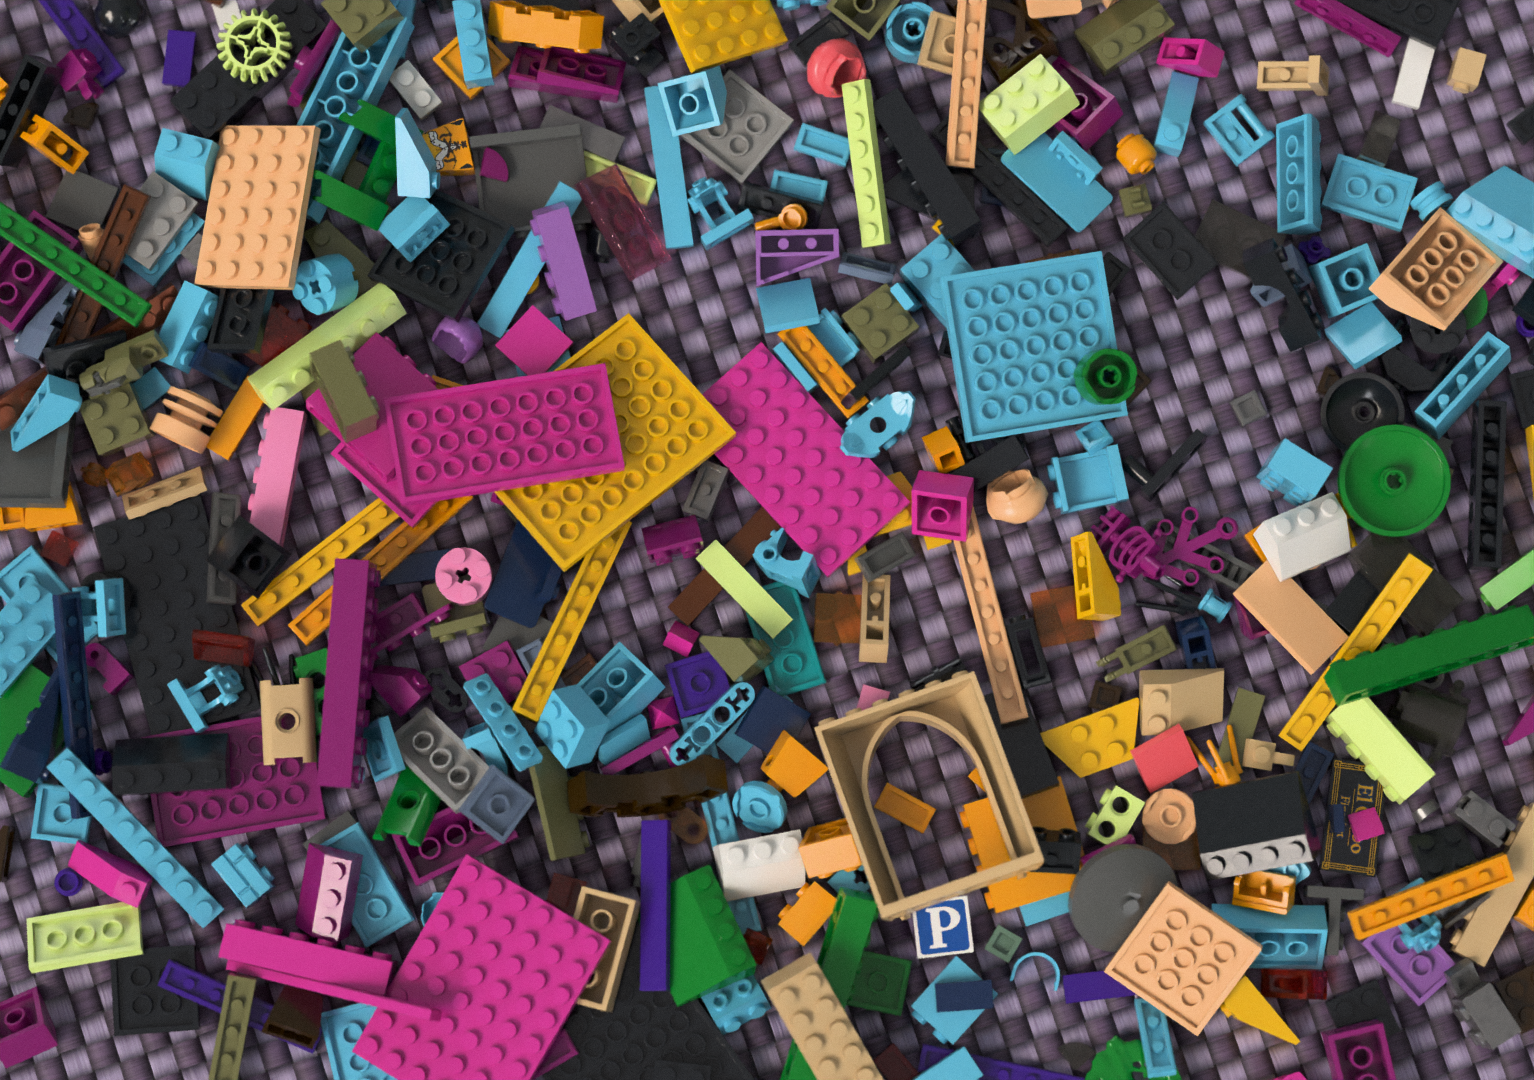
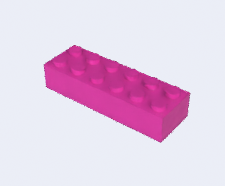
M235 919L234 923H226L218 957L383 996L386 995L395 977L398 961L391 960L392 954L373 951L372 955L364 954L365 948L345 945V949L338 948V943L318 938L317 942L309 941L310 935L290 932V935L287 936L282 934L283 929L277 927L263 926L262 930L255 928V922Z

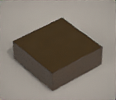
M1095 680L1088 708L1100 711L1118 704L1123 687Z

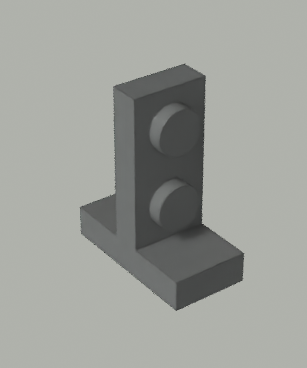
M1304 886L1303 897L1326 898L1325 913L1328 933L1324 955L1338 956V951L1343 950L1344 935L1339 933L1340 922L1345 920V905H1341V900L1364 901V889Z

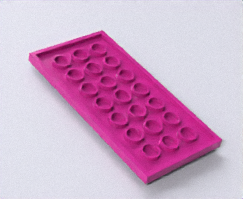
M762 342L702 394L736 432V437L714 455L729 469L730 473L777 524L785 529V532L800 549L814 555L818 568L827 578L910 505V501L870 458L846 456L840 449L841 437L845 431Z
M605 363L383 398L401 507L625 471Z

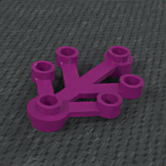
M1187 507L1181 513L1182 522L1173 549L1163 553L1166 538L1173 532L1174 525L1168 519L1159 521L1156 529H1160L1162 523H1167L1170 526L1169 532H1163V535L1155 540L1161 547L1155 558L1167 567L1164 575L1180 580L1186 586H1194L1199 581V574L1196 570L1187 569L1183 571L1168 565L1177 559L1205 568L1212 574L1220 573L1224 568V562L1220 557L1209 558L1193 551L1219 538L1222 540L1234 538L1238 533V524L1234 519L1224 517L1216 523L1214 529L1187 542L1192 525L1199 517L1196 508ZM1192 511L1195 515L1194 520H1187L1185 512ZM1229 523L1232 526V532L1225 533L1222 529L1223 524ZM1216 560L1220 563L1219 570H1213L1210 567L1211 561ZM1143 570L1141 572L1143 576H1147L1151 579H1154L1146 571ZM1187 573L1195 575L1193 583L1186 581L1185 575Z

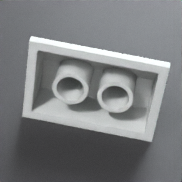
M1333 492L1263 521L1253 534L1280 582L1351 551L1347 515Z
M794 830L713 846L719 884L726 901L801 888L805 884V866L798 848L802 841L801 831Z

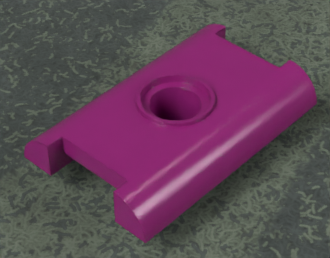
M330 20L313 50L304 46L296 58L293 67L300 72L290 87L289 91L292 94L287 101L288 105L293 107L300 105L335 47L341 28L333 20Z

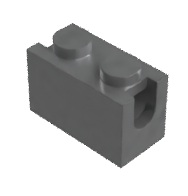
M1472 790L1465 791L1448 812L1450 816L1459 823L1462 822L1464 827L1491 848H1499L1503 843L1501 841L1502 838L1516 826ZM1468 801V803L1466 804V806H1465V807L1463 808V810H1462L1461 808H1462L1463 805Z

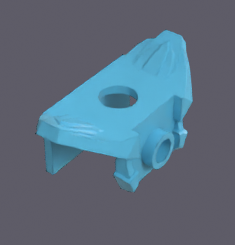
M897 391L890 395L887 394L883 398L880 396L874 398L867 405L868 410L861 416L856 413L845 423L847 427L841 437L840 449L846 456L874 459L879 456L880 449L884 448L886 451L899 441L896 436L899 434L905 435L911 427L916 398L910 391ZM875 417H880L886 422V429L881 433H875L870 428V422Z

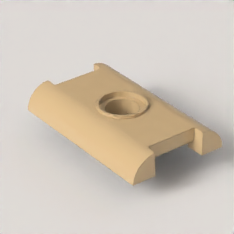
M299 678V684L276 686L272 685V680L260 681L263 764L276 765L277 758L303 757V763L317 762L313 678ZM292 714L295 717V725L293 728L285 730L282 727L281 720L285 715Z

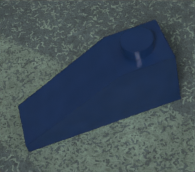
M1203 616L1175 622L1185 669L1216 668L1209 628Z

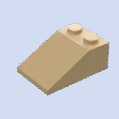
M1224 668L1139 670L1138 721L1142 736L1159 735L1178 723L1183 728V731L1222 722Z

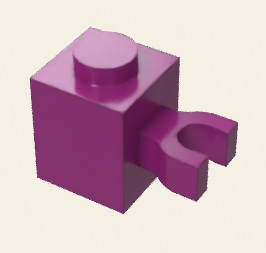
M87 48L70 50L57 63V66L64 69L59 83L66 92L80 90L85 100H90L92 97L98 99L104 93V90L93 78L102 69L96 62L94 54L88 51Z

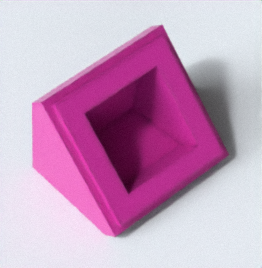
M675 620L665 638L663 646L688 658L700 633Z

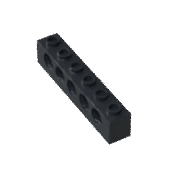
M1478 400L1472 405L1467 570L1496 571L1501 568L1507 401Z

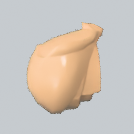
M1030 470L1009 471L987 485V511L992 519L1012 524L1028 522L1043 510L1048 492L1043 481L1033 477Z

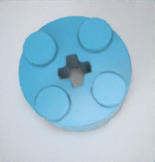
M921 2L902 4L891 12L886 24L885 44L890 53L898 60L906 63H918L930 12L934 11L930 6ZM913 29L918 30L917 35H908L909 31L911 32Z
M328 254L301 262L297 269L295 287L292 293L307 310L316 315H321L344 308L355 301L359 285L358 280L354 281L352 272L355 270L351 262L340 254Z

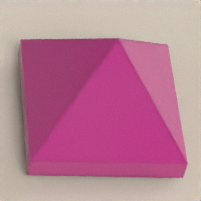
M674 696L652 701L647 706L653 730L680 724Z

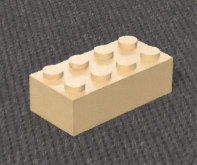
M582 886L573 918L612 940L576 1002L577 1004L606 1012L613 1011L641 902Z

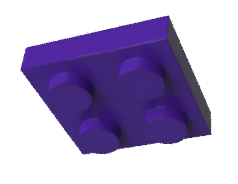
M709 651L665 665L681 719L707 711L730 688L725 670ZM727 697L725 702L731 704L734 703V700L730 701L729 697Z

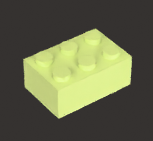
M1040 54L979 102V112L987 125L1010 151L1016 155L1079 106L1080 103L1069 84Z

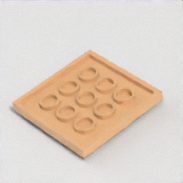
M1168 881L1105 967L1104 972L1198 1036L1255 960L1263 945Z

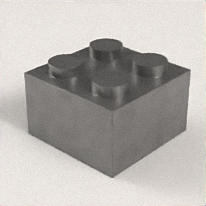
M1481 982L1458 998L1456 996L1451 999L1455 1005L1452 1007V1011L1460 1022H1466L1470 1028L1467 1033L1476 1046L1480 1045L1482 1048L1495 1049L1521 1032L1520 1027L1490 982Z

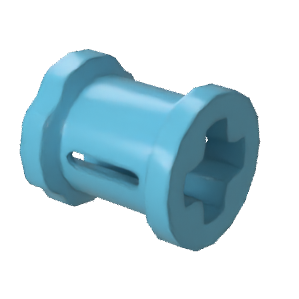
M1209 588L1198 604L1197 609H1203L1215 617L1216 622L1220 624L1233 603L1231 601H1224L1213 593V589Z

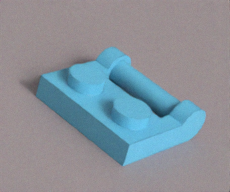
M1243 94L1238 95L1203 123L1236 166H1239L1276 137L1271 130L1268 131L1245 103L1247 99ZM1237 109L1258 135L1259 139L1256 141L1252 139L1232 114L1234 110Z

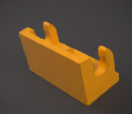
M1265 870L1235 876L1232 905L1287 915L1294 906L1296 876Z

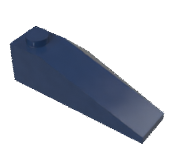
M58 666L40 694V707H35L33 711L29 712L26 717L25 732L21 735L16 734L0 764V768L38 784H42L43 780L47 781L52 773L46 766L55 757L62 711Z

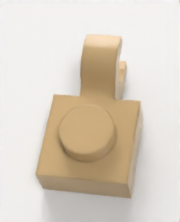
M1246 738L1242 766L1272 771L1273 763L1293 766L1295 755L1275 752L1276 743Z

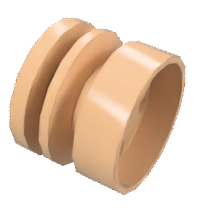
M170 386L167 393L177 398V401L175 403L163 399L162 403L171 409L172 412L170 415L157 412L149 429L183 447L203 454L210 437L201 431V427L204 425L216 428L217 424L206 417L210 414L220 418L223 411L217 408L209 399L195 392Z

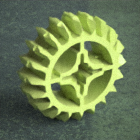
M253 8L251 16H248L246 11L242 10L241 19L238 20L235 15H232L233 24L230 25L226 22L223 24V27L228 32H219L218 37L223 40V42H219L216 45L218 50L222 51L218 54V57L221 61H225L223 64L225 70L232 69L230 73L232 77L235 78L240 75L241 81L246 82L249 76H251L253 84H257L258 76H261L264 82H268L267 74L271 72L274 77H277L276 68L279 67L283 70L286 68V65L281 60L291 59V55L286 52V50L293 48L292 43L287 41L291 38L289 32L284 31L286 28L284 22L278 23L279 18L277 15L274 14L269 18L268 11L263 10L260 16H258L257 9ZM253 27V30L248 35H240L243 30ZM265 28L275 34L276 48L264 42ZM256 41H258L260 47H254L252 51L249 46L255 45ZM234 44L238 45L240 49L245 50L244 64L234 58ZM262 57H269V58H270V59L267 60L265 63L260 64V65H256L257 61H258L260 58H262Z

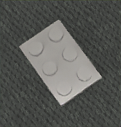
M154 171L139 189L151 195V198L127 251L128 256L150 271L199 206L197 201Z

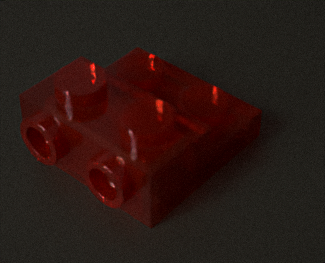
M276 302L270 308L260 354H243L263 367L309 334L313 327L300 318L295 322L287 316L290 311Z

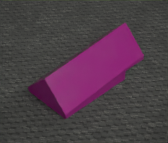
M518 45L509 73L508 85L513 88L617 103L626 62L593 53H577L571 48L552 46V48H545L544 51Z

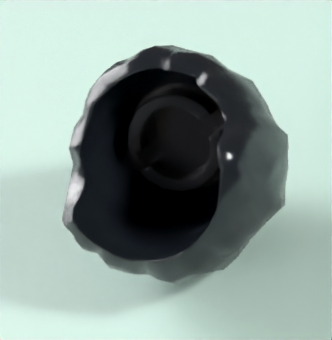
M98 0L94 10L95 23L98 29L102 30L109 37L123 39L131 35L143 24L146 8L142 0Z

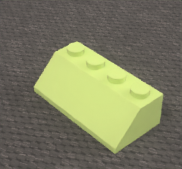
M1369 697L1339 706L1325 719L1328 723L1327 728L1336 738L1340 737L1347 744L1345 746L1346 750L1353 758H1359L1365 764V772L1371 779L1378 780L1383 785V792L1392 802L1397 801L1400 805L1435 775V772Z

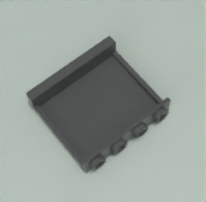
M580 124L470 136L479 209L511 224L515 228L513 234H515L516 239L528 236L531 231L529 220L533 219L531 211L545 207L559 181L584 194L571 217L575 232L586 231L587 226L592 225ZM486 147L495 150L504 159L508 168V180L506 182L479 175Z
M77 412L73 413L67 423L18 452L12 450L10 431L16 422L3 431L0 429V507L66 508Z

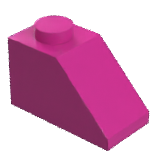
M1164 37L1156 63L1194 76L1217 77L1225 51L1206 39Z

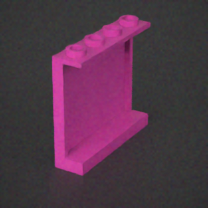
M376 332L353 354L355 358L353 364L356 372L361 370L368 386L365 388L368 396L373 395L378 403L380 411H377L379 415L377 430L345 443L319 388L306 400V409L384 482L388 483L394 477L395 465L383 398L439 389L435 387L437 384L427 373L421 374L415 368L417 366L416 363L408 355L402 356L396 350L395 343L389 337H382Z

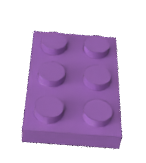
M1416 919L1406 922L1411 930L1420 925ZM1398 926L1369 936L1360 942L1418 1007L1447 982L1444 972L1456 964L1439 944L1429 951L1424 949L1420 953H1417L1413 947L1408 949L1400 938L1402 932Z

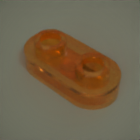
M687 806L685 809L677 810V816L674 818H669L666 813L658 814L660 820H671V830L689 844L701 843L707 836L708 828L705 821ZM691 825H696L699 828V833L695 836L690 835L688 832Z

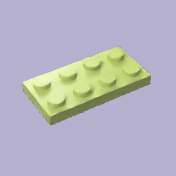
M119 902L26 918L28 964L31 973L143 954L140 905L136 908L127 903Z

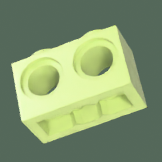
M1113 786L1112 790L1107 788L1099 800V803L1102 804L1098 814L1093 812L1085 825L1089 829L1086 835L1104 846L1126 836L1145 802L1118 786ZM1117 797H1121L1127 802V809L1123 813H1118L1113 808V801ZM1103 821H1107L1113 826V833L1108 838L1103 837L1099 833V825Z

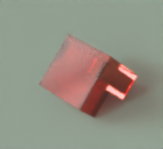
M554 873L546 901L563 912L574 915L582 886L587 887L589 882Z

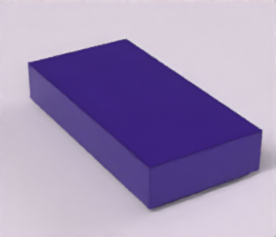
M168 30L162 78L163 85L184 87L192 79L197 39L196 32Z

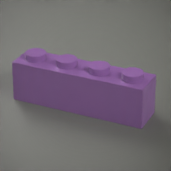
M562 201L531 211L533 219L529 220L533 235H538L541 243L540 246H537V251L541 262L546 261L548 272L544 273L549 289H554L556 298H552L555 313L561 314L565 321L596 312L597 308L568 206Z

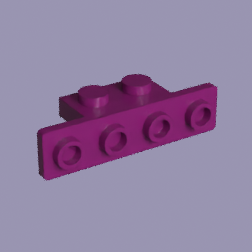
M412 593L373 616L372 626H376V641L379 644L370 650V654H374V661L379 659L377 653L387 648L388 652H391L403 645L401 639L409 634L414 638L427 630L425 625L434 620L438 624L450 617L451 615L448 611L455 608L453 604L449 603L427 615L416 594Z

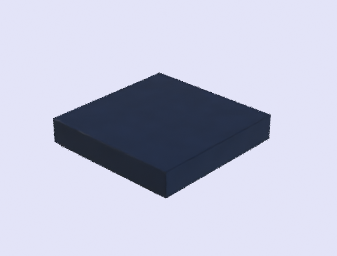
M762 686L734 734L769 754L783 730L797 739L811 713L769 688Z

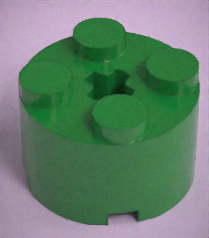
M1106 348L1094 350L1086 354L1079 361L1073 374L1077 390L1085 400L1095 405H1110L1123 402L1133 393L1136 386L1137 368L1132 358L1125 352ZM1103 372L1109 373V376H1107L1106 378L1107 382H1104L1103 380Z

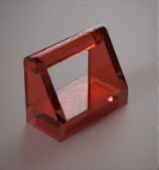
M198 629L193 630L194 659L251 667L255 639L248 636Z

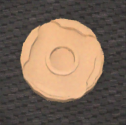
M1162 789L1153 793L1146 800L1142 809V824L1146 833L1153 840L1162 844H1177L1187 840L1196 828L1193 800L1185 792L1177 789Z

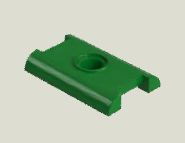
M404 765L405 770L400 772L372 838L385 841L388 833L407 836L406 839L409 845L421 847L441 799L407 765Z

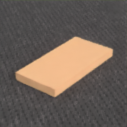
M1268 560L1233 593L1246 609L1311 675L1348 638V635L1292 578L1280 582Z

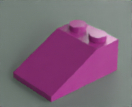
M1059 56L1051 66L1072 88L1080 105L1053 126L1059 132L1063 130L1068 136H1072L1078 142V145L1087 152L1123 115V112L1114 95Z

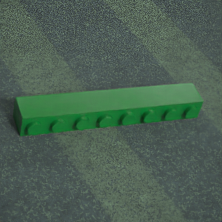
M1516 605L1509 606L1499 614L1487 613L1470 623L1468 620H1464L1447 630L1438 628L1425 637L1420 638L1419 635H1416L1399 645L1390 643L1373 653L1364 651L1356 655L1354 659L1347 661L1345 658L1338 659L1330 664L1324 679L1337 707L1533 646L1534 616L1528 605L1518 608Z
M840 887L817 964L845 1011L847 1001H850L853 997L854 978L862 969L863 959L861 956L864 948L869 946L871 940L870 927L872 921L877 920L879 909L872 894ZM793 1038L780 1080H817Z

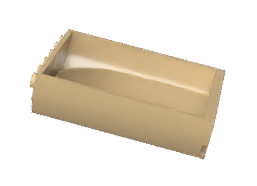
M967 670L957 672L951 676L952 679L941 683V680L929 682L925 685V689L916 692L914 689L906 690L898 694L899 698L888 701V699L878 700L872 703L871 708L861 710V708L852 709L846 712L843 718L837 720L834 717L820 721L818 723L819 726L814 727L883 920L893 921L898 917L901 920L911 918L910 913L1016 876L1018 880L1027 876L1026 872L1037 870L1044 863V858L974 671L970 673ZM899 722H917L932 726L949 735L966 751L978 771L1011 861L904 898L869 796V772L874 754L885 735Z

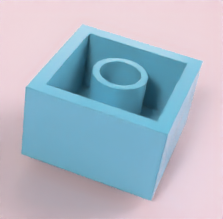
M1367 243L1308 267L1329 318L1378 299L1368 289L1380 276V273Z
M576 684L552 691L534 731L564 768L567 769L592 761L610 721L581 686Z

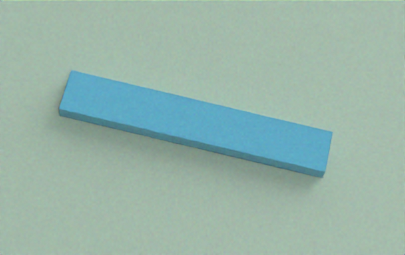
M659 86L645 87V99L666 250L693 247L679 137H673Z
M559 181L545 207L563 201L568 206L572 217L584 194ZM532 229L477 322L479 327L500 339L545 263L541 262L537 251V246L541 245L539 236H534Z

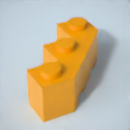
M514 0L490 1L487 33L498 37V41L502 43L519 41L536 44V47L540 48L556 46L571 48L577 53H590V49H601L604 16L590 10L565 11L552 5L527 6Z

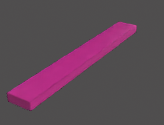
M228 960L226 965L227 970L427 1020L440 1021L443 1012L440 1009L234 960Z

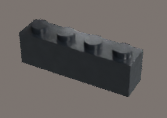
M25 54L0 107L1 166L18 168L29 145L19 136L23 131L27 133L28 127L35 123L32 120L35 114L40 117L43 116L63 74L64 69L44 57Z

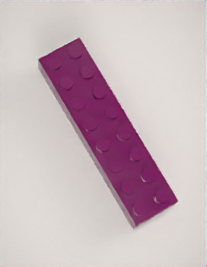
M335 558L317 785L322 787L359 789V785L363 784L365 780V767H361L362 755L366 756L367 739H364L363 735L364 727L369 726L370 712L366 710V699H371L372 683L368 682V673L373 671L374 654H370L371 643L376 641V626H372L373 615L378 614L379 600L375 598V587H380L381 571L377 570V565L369 560Z

